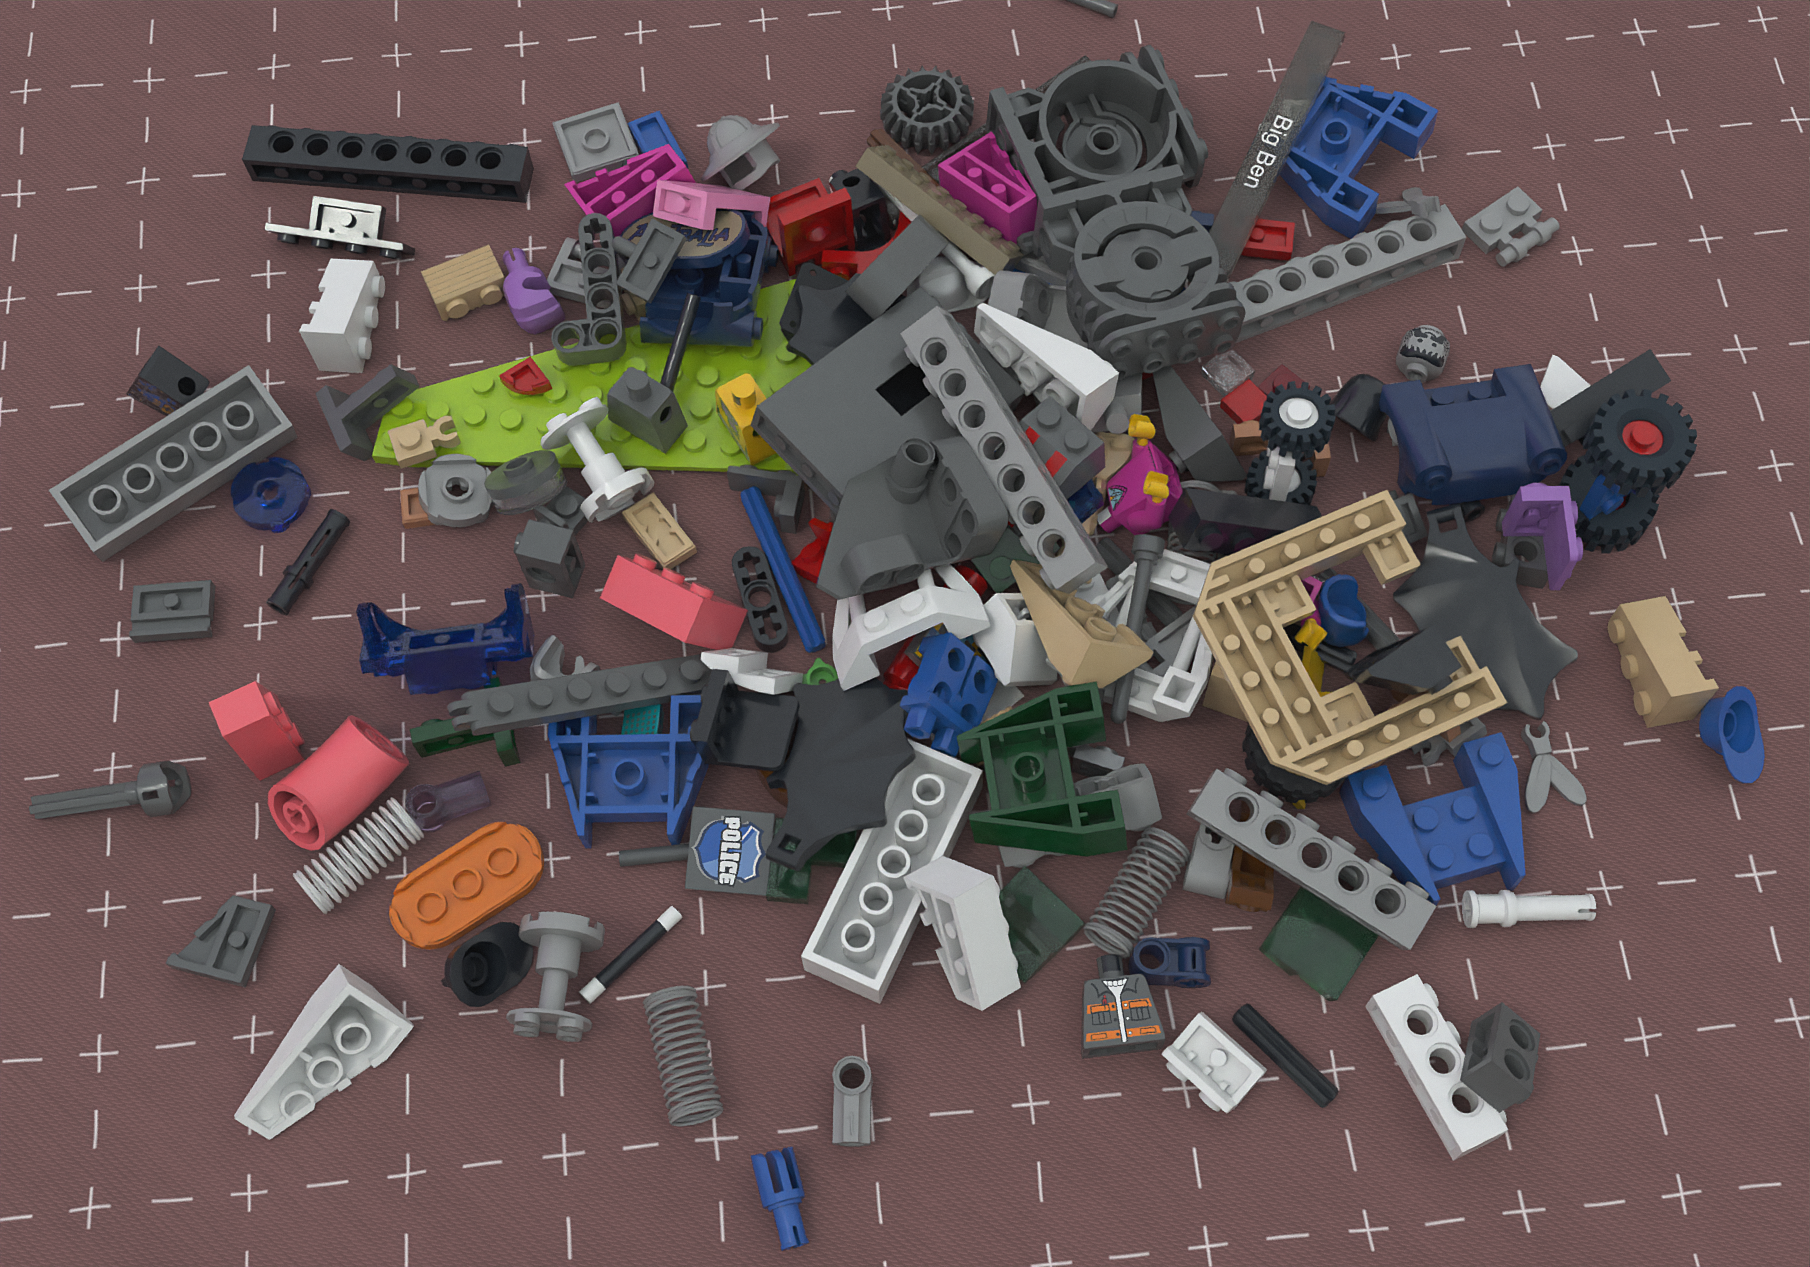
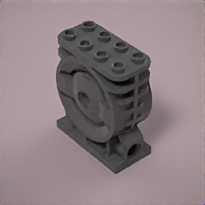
M1151 45L1141 47L1138 58L1131 51L1121 54L1120 61L1110 59L1095 60L1076 65L1058 76L1045 94L1029 87L1010 94H1006L1004 87L989 92L986 120L987 134L992 131L999 148L1002 151H1006L1013 168L1020 171L1037 196V207L1038 200L1041 197L1179 164L1184 174V184L1188 188H1193L1199 184L1200 178L1203 175L1205 159L1208 158L1206 143L1196 135L1193 128L1192 115L1188 108H1183L1179 100L1176 82L1174 79L1168 78L1164 69L1165 64L1161 52L1158 49L1154 50ZM1064 115L1069 127L1064 134L1060 153L1056 148V142L1065 127L1064 122L1060 118ZM1082 117L1115 120L1116 127L1106 123L1088 127L1081 125ZM1142 138L1147 157L1146 164L1138 169L1142 155ZM1101 146L1107 148L1108 150H1100L1096 147Z
M1179 164L1041 197L1038 200L1032 242L1033 250L1037 257L1044 256L1050 269L1066 275V308L1070 322L1081 340L1088 344L1087 349L1093 351L1104 361L1109 362L1119 372L1117 382L1131 375L1143 372L1153 373L1169 365L1177 363L1187 364L1203 356L1224 354L1234 347L1244 321L1245 308L1240 301L1235 300L1236 290L1231 283H1227L1228 278L1225 270L1219 268V254L1212 237L1191 216L1192 208L1181 188L1184 174ZM1186 278H1187L1188 281L1190 282V285L1186 288V290H1184V291L1181 293V291L1183 290V288H1184V286H1185V282H1186Z

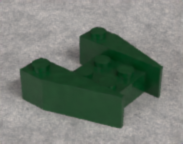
M1097 681L1055 688L957 736L962 762L967 764L984 762L992 811L969 814L975 843L1083 857L1128 850L1118 789L1076 796L1067 747L1106 741L1104 716Z

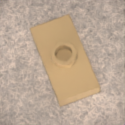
M654 492L621 512L623 519L662 569H673L697 553L696 546Z

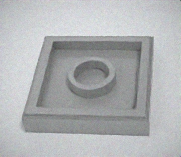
M619 102L552 122L570 174L575 182L596 177L595 172L604 168L608 172L618 169L626 159L639 155Z

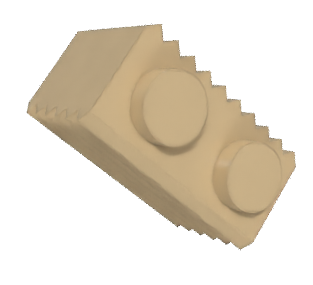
M489 244L421 271L443 321H447L449 318L463 317L469 310H474L483 304H495L505 296L503 292L505 278Z

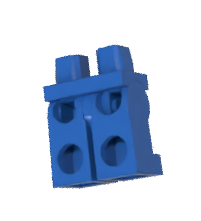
M950 632L923 637L918 649L923 658L917 674L909 684L908 695L903 696L900 707L908 713L903 730L918 739L930 738L931 733H933L935 737L930 748L955 758L959 751L957 736L980 725L998 679L994 675L995 670L978 655L973 656L974 652Z

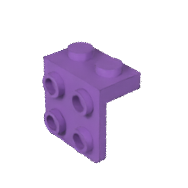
M1531 483L1526 486H1520L1502 520L1503 536H1543L1550 590H1560L1566 579L1571 577L1577 561H1581L1583 555L1582 539L1576 537L1575 532L1578 506L1576 501H1571L1569 486H1547L1544 483Z

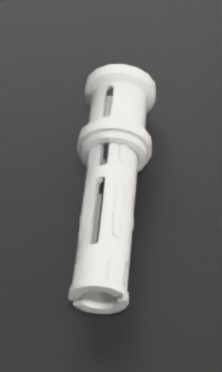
M1466 890L1462 898V914L1467 928H1475L1477 924L1500 923L1502 927H1511L1517 921H1593L1596 916L1595 912H1589V909H1596L1595 898L1592 894L1515 896L1514 892H1510V890H1500L1499 894H1476L1473 890Z

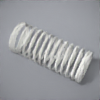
M391 797V800L386 802L393 816L383 806H379V811L385 821L375 812H372L371 816L377 826L368 818H364V823L372 835L361 824H357L356 827L364 840L354 830L349 829V834L358 848L345 835H342L341 839L353 857L337 841H334V846L344 861L330 847H327V853L339 870L323 853H319V858L333 878L315 859H311V863L324 882L309 866L304 865V870L318 890L301 871L297 870L296 873H293L296 881L324 914L334 909V904L326 892L337 903L342 902L333 885L345 897H349V892L341 880L352 891H357V887L347 872L360 885H364L362 877L353 864L367 879H372V876L361 859L375 873H379L378 867L366 850L382 867H387L386 862L372 842L390 861L394 862V857L379 836L398 856H401L400 849L385 828L405 850H409V846L392 822L413 844H416V840L420 841L421 838H424L422 831L395 798Z

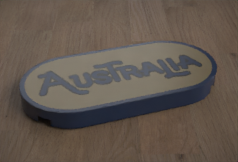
M716 209L713 230H702L653 217V213H650L632 222L620 234L621 237L637 245L653 218L685 235L687 240L670 269H701L718 266L724 263L722 258L728 254L732 257L739 254L750 238V230L745 217L734 209ZM622 259V260L624 261L625 264H627V262H628L629 259Z

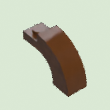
M1241 801L1238 822H1245L1249 818L1250 809L1246 802ZM1269 822L1265 829L1266 838L1275 845H1278L1282 827L1277 822ZM1234 845L1225 904L1235 905L1239 909L1249 912L1271 911L1274 898V869Z

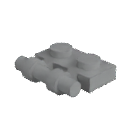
M1517 186L1465 221L1462 231L1485 254L1497 247L1501 252L1496 255V260L1499 265L1506 266L1510 262H1518L1527 255L1528 250L1535 245L1542 246L1560 226L1558 221L1552 217L1545 222H1537L1536 220L1539 219L1542 209ZM1520 231L1524 234L1520 239L1512 238V236Z

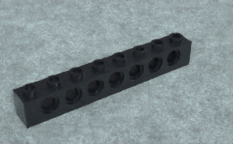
M252 125L242 157V161L252 181L522 203L527 202L534 171L528 147L516 144L499 145L480 141L461 142L448 139H423L413 136H384L377 133L359 134L345 131H320L310 128H282L274 125Z

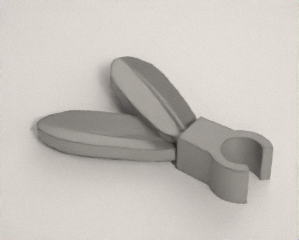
M1413 187L1402 192L1403 201L1377 204L1375 214L1412 211V214L1419 215L1420 218H1427L1428 212L1437 211L1439 213L1441 212L1438 196H1424L1420 188Z
M1543 721L1537 728L1541 732V738L1532 736L1529 730L1530 725L1526 724L1522 729L1521 737L1528 745L1531 757L1534 759L1529 771L1524 795L1528 811L1536 813L1544 806L1550 784L1568 802L1580 806L1584 805L1587 799L1581 783L1561 762L1550 755L1552 749L1548 738L1550 729L1547 723Z

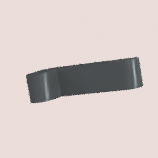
M591 213L582 218L578 228L587 319L562 322L554 328L551 336L558 358L563 363L572 366L618 360L624 355L627 346L621 288L616 284L620 275L618 255L612 247V240L615 236L610 220L600 213ZM600 233L599 237L602 248L595 247L593 240H595V234ZM598 266L609 267L608 271L604 274L592 273ZM602 300L613 301L612 305L606 309L596 308L597 304ZM613 334L617 336L615 341L610 344L599 343L604 335ZM568 339L579 340V343L574 348L565 349L562 347Z

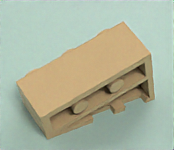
M1666 596L1620 604L1608 622V633L1611 641L1614 644L1617 643L1621 654L1622 673L1626 679H1630L1634 690L1633 700L1635 709L1639 715H1643L1647 728L1694 719L1719 687L1714 679L1705 680L1697 665L1702 664L1703 659L1697 650L1689 652L1681 638L1686 635V630Z

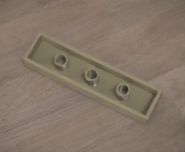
M888 145L867 147L855 167L915 214H920L937 231L994 275L999 270L1013 271L1024 255L1019 251L1020 247L1012 241L1007 242L1001 237L1002 233L994 227L989 228L984 224L985 220L976 213L971 214L966 210L967 206L957 199L953 200L948 196L949 192L945 188L935 186L927 174L917 172L913 168L914 165L907 159L899 158L896 155L897 152Z

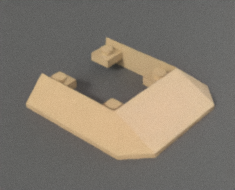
M1388 490L1212 562L1193 614L1198 628L1270 764L1325 785L1360 771L1507 703L1487 666L1479 669L1461 636L1447 641L1446 644L1462 667L1449 675L1453 680L1450 685L1433 695L1428 692L1374 716L1356 682L1322 697L1318 694L1283 627L1313 615L1317 610L1301 580L1362 554L1365 555L1381 585L1412 573L1421 566L1402 532L1406 522Z

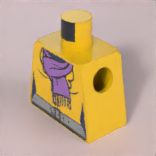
M745 373L718 387L715 390L716 412L750 465L753 466L776 454V451L760 435H753L754 429L751 427V422L756 407L767 398L751 374Z

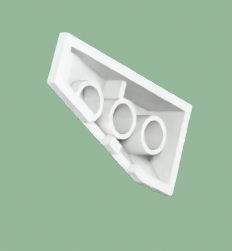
M985 303L977 306L974 333L1002 367L1007 368L1011 366L1017 373L1018 378L1022 382L1020 387L1025 391V395L1028 396L1033 393L1041 403L1051 396L1091 431L1114 399L1119 372L1109 362L1104 361L1093 351Z
M338 964L312 995L238 1108L234 1115L235 1120L267 1139H272L313 1111L315 1104L336 1089L339 1092L352 1084V1078L371 1065L375 1068L387 1060L414 1025L372 985Z

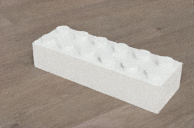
M910 739L908 741L914 748L916 759L901 770L888 787L885 801L887 824L884 827L863 829L801 955L805 971L879 1004L921 919L919 914L925 910L917 889L908 890L903 877L941 856L950 857L983 786V770Z

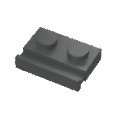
M211 580L134 585L130 620L132 622V631L129 632V637L134 643L212 637L211 621H213L216 586Z

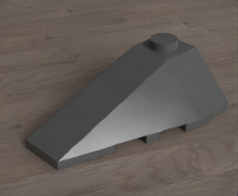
M1171 365L1153 372L1165 435L1174 449L1169 456L1181 474L1188 469L1195 480L1204 482L1240 481L1246 478V472L1226 439Z

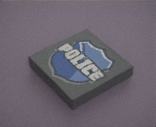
M693 806L685 889L768 896L771 861L766 859V851L773 840L775 813Z

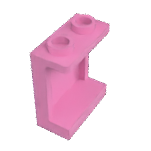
M657 180L653 217L702 230H713L716 209L747 210L754 212L755 219L766 227L770 197L722 185Z

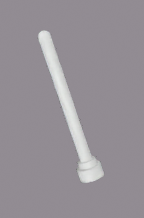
M874 181L881 192L911 222L918 216ZM942 235L949 244L941 252L965 276L966 288L977 299L988 296L991 292L995 275L981 265L975 266L953 242Z

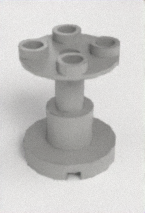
M539 912L538 920L532 921L531 913L524 915L521 919L519 937L524 942L538 947L535 971L543 976L538 1008L511 1010L507 1013L506 1019L509 1023L514 1024L513 1033L519 1036L538 1037L539 1032L556 1033L558 1040L579 1042L582 1040V1033L588 1032L592 1028V1022L581 1015L564 1011L568 979L578 976L581 952L598 950L603 946L605 928L598 921L594 928L589 927L590 918L564 912Z

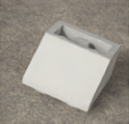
M996 593L983 605L991 627L973 634L975 644L983 650L995 670V677L1003 683L1004 687L1052 685L1057 680V671L1047 665L1045 661L1048 655L1022 593Z

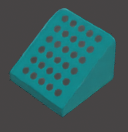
M657 704L624 710L621 735L662 734L664 722L662 705Z

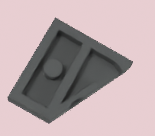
M233 895L218 909L213 919L206 921L193 933L197 937L178 955L172 953L168 957L166 964L172 969L246 987L276 909L270 904Z

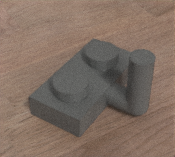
M652 218L637 245L621 236L614 237L612 240L613 249L622 259H629L616 282L617 286L651 304L687 240L685 235Z

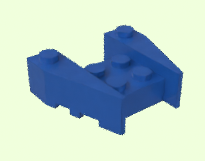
M1311 74L1308 77L1306 101L1313 105L1286 142L1279 139L1276 146L1265 142V153L1276 156L1271 166L1325 225L1351 239L1355 235L1362 233L1376 213L1379 193L1353 180L1380 141L1415 159L1434 131L1438 110L1407 93L1394 91L1393 94L1374 91L1373 86L1361 84L1359 88L1339 84L1337 79ZM1270 136L1268 141L1275 143L1277 138ZM1268 156L1266 161L1271 163L1273 157Z
M671 695L670 734L597 735V715L548 724V738L569 802L577 835L585 849L592 848L593 822H667V836L671 845L680 844L709 764L703 762L690 740L691 724L694 719H698L702 706L701 695Z
M1502 732L1462 744L1453 762L1464 789L1403 806L1386 765L1348 775L1340 789L1339 794L1350 822L1362 840L1366 839L1379 855L1377 859L1393 871V874L1402 885L1409 881L1429 893L1427 900L1434 905H1437L1441 900L1437 889L1499 871L1506 889L1513 891L1526 875L1518 770Z

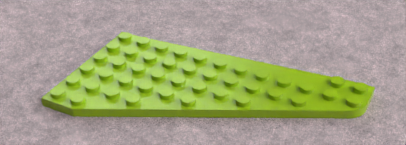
M796 279L760 289L755 311L757 312V317L763 318V331L761 340H755L753 347L687 345L673 393L688 427L666 454L608 420V414L595 428L590 430L604 453H614L623 469L642 467L647 470L727 472L728 466L740 467L741 465H750L716 412L715 390L745 373H749L765 397L768 398L812 366L803 357L787 351L786 345L789 342L781 332L779 324ZM639 324L625 328L626 351L622 357L615 361L572 366L563 363L558 358L555 349L533 355L531 358L548 378L552 386L551 390L536 395L515 393L505 387L499 377L500 374L528 357L416 389L382 417L372 457L375 463L399 466L388 430L422 419L425 420L427 427L434 425L437 419L443 416H451L455 424V428L446 430L444 434L448 435L457 432L461 443L453 448L436 447L437 457L408 467L429 468L435 459L448 454L468 455L476 459V464L501 466L518 456L545 450L540 443L541 438L549 432L546 427L549 420L562 413L570 416L579 411V407L583 403L595 397H598L602 404L607 406L609 390L629 367L644 371L649 377L660 383L672 344L641 343ZM613 334L604 335L599 343L610 344L615 341L617 336ZM579 342L564 346L563 348H574ZM755 430L753 431L754 436L759 435ZM571 443L549 450L555 453L561 468L585 467V464ZM777 453L753 465L759 470L771 472L786 470L798 475Z

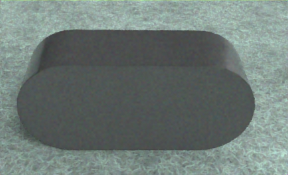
M919 214L853 282L845 293L875 320L885 312L949 242Z

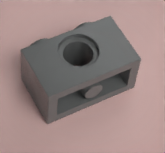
M529 519L524 532L518 533L514 543V554L517 556L521 571L524 573L529 587L573 598L585 568V562L574 531Z

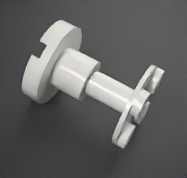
M598 397L583 403L579 407V411L570 416L562 413L549 420L546 424L549 432L541 438L540 443L545 450L560 448L569 443L575 448L585 464L581 474L593 491L580 507L587 520L591 523L594 517L599 522L627 509L635 503L632 499L635 493L640 490L644 496L652 489L655 483L646 468L640 467L625 472L615 454H605L590 430L595 428L606 417L609 409L606 405L602 404Z

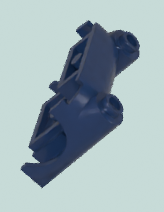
M737 210L745 217L750 230V238L739 254L734 257L728 254L722 258L724 263L711 268L669 270L652 303L646 302V317H640L641 343L672 344L687 293L701 297L687 345L753 347L755 340H761L763 318L757 317L755 309L763 274L769 273L770 267H777L779 253L778 245H773L772 238L767 234V227H764L763 224L755 219L754 212Z
M1531 364L1494 369L1492 379L1488 381L1425 390L1420 380L1382 386L1379 401L1380 412H1385L1389 416L1396 433L1399 449L1397 483L1405 495L1412 493L1418 497L1431 499V505H1448L1516 495L1520 486L1541 482L1548 475L1558 472L1567 460V451Z

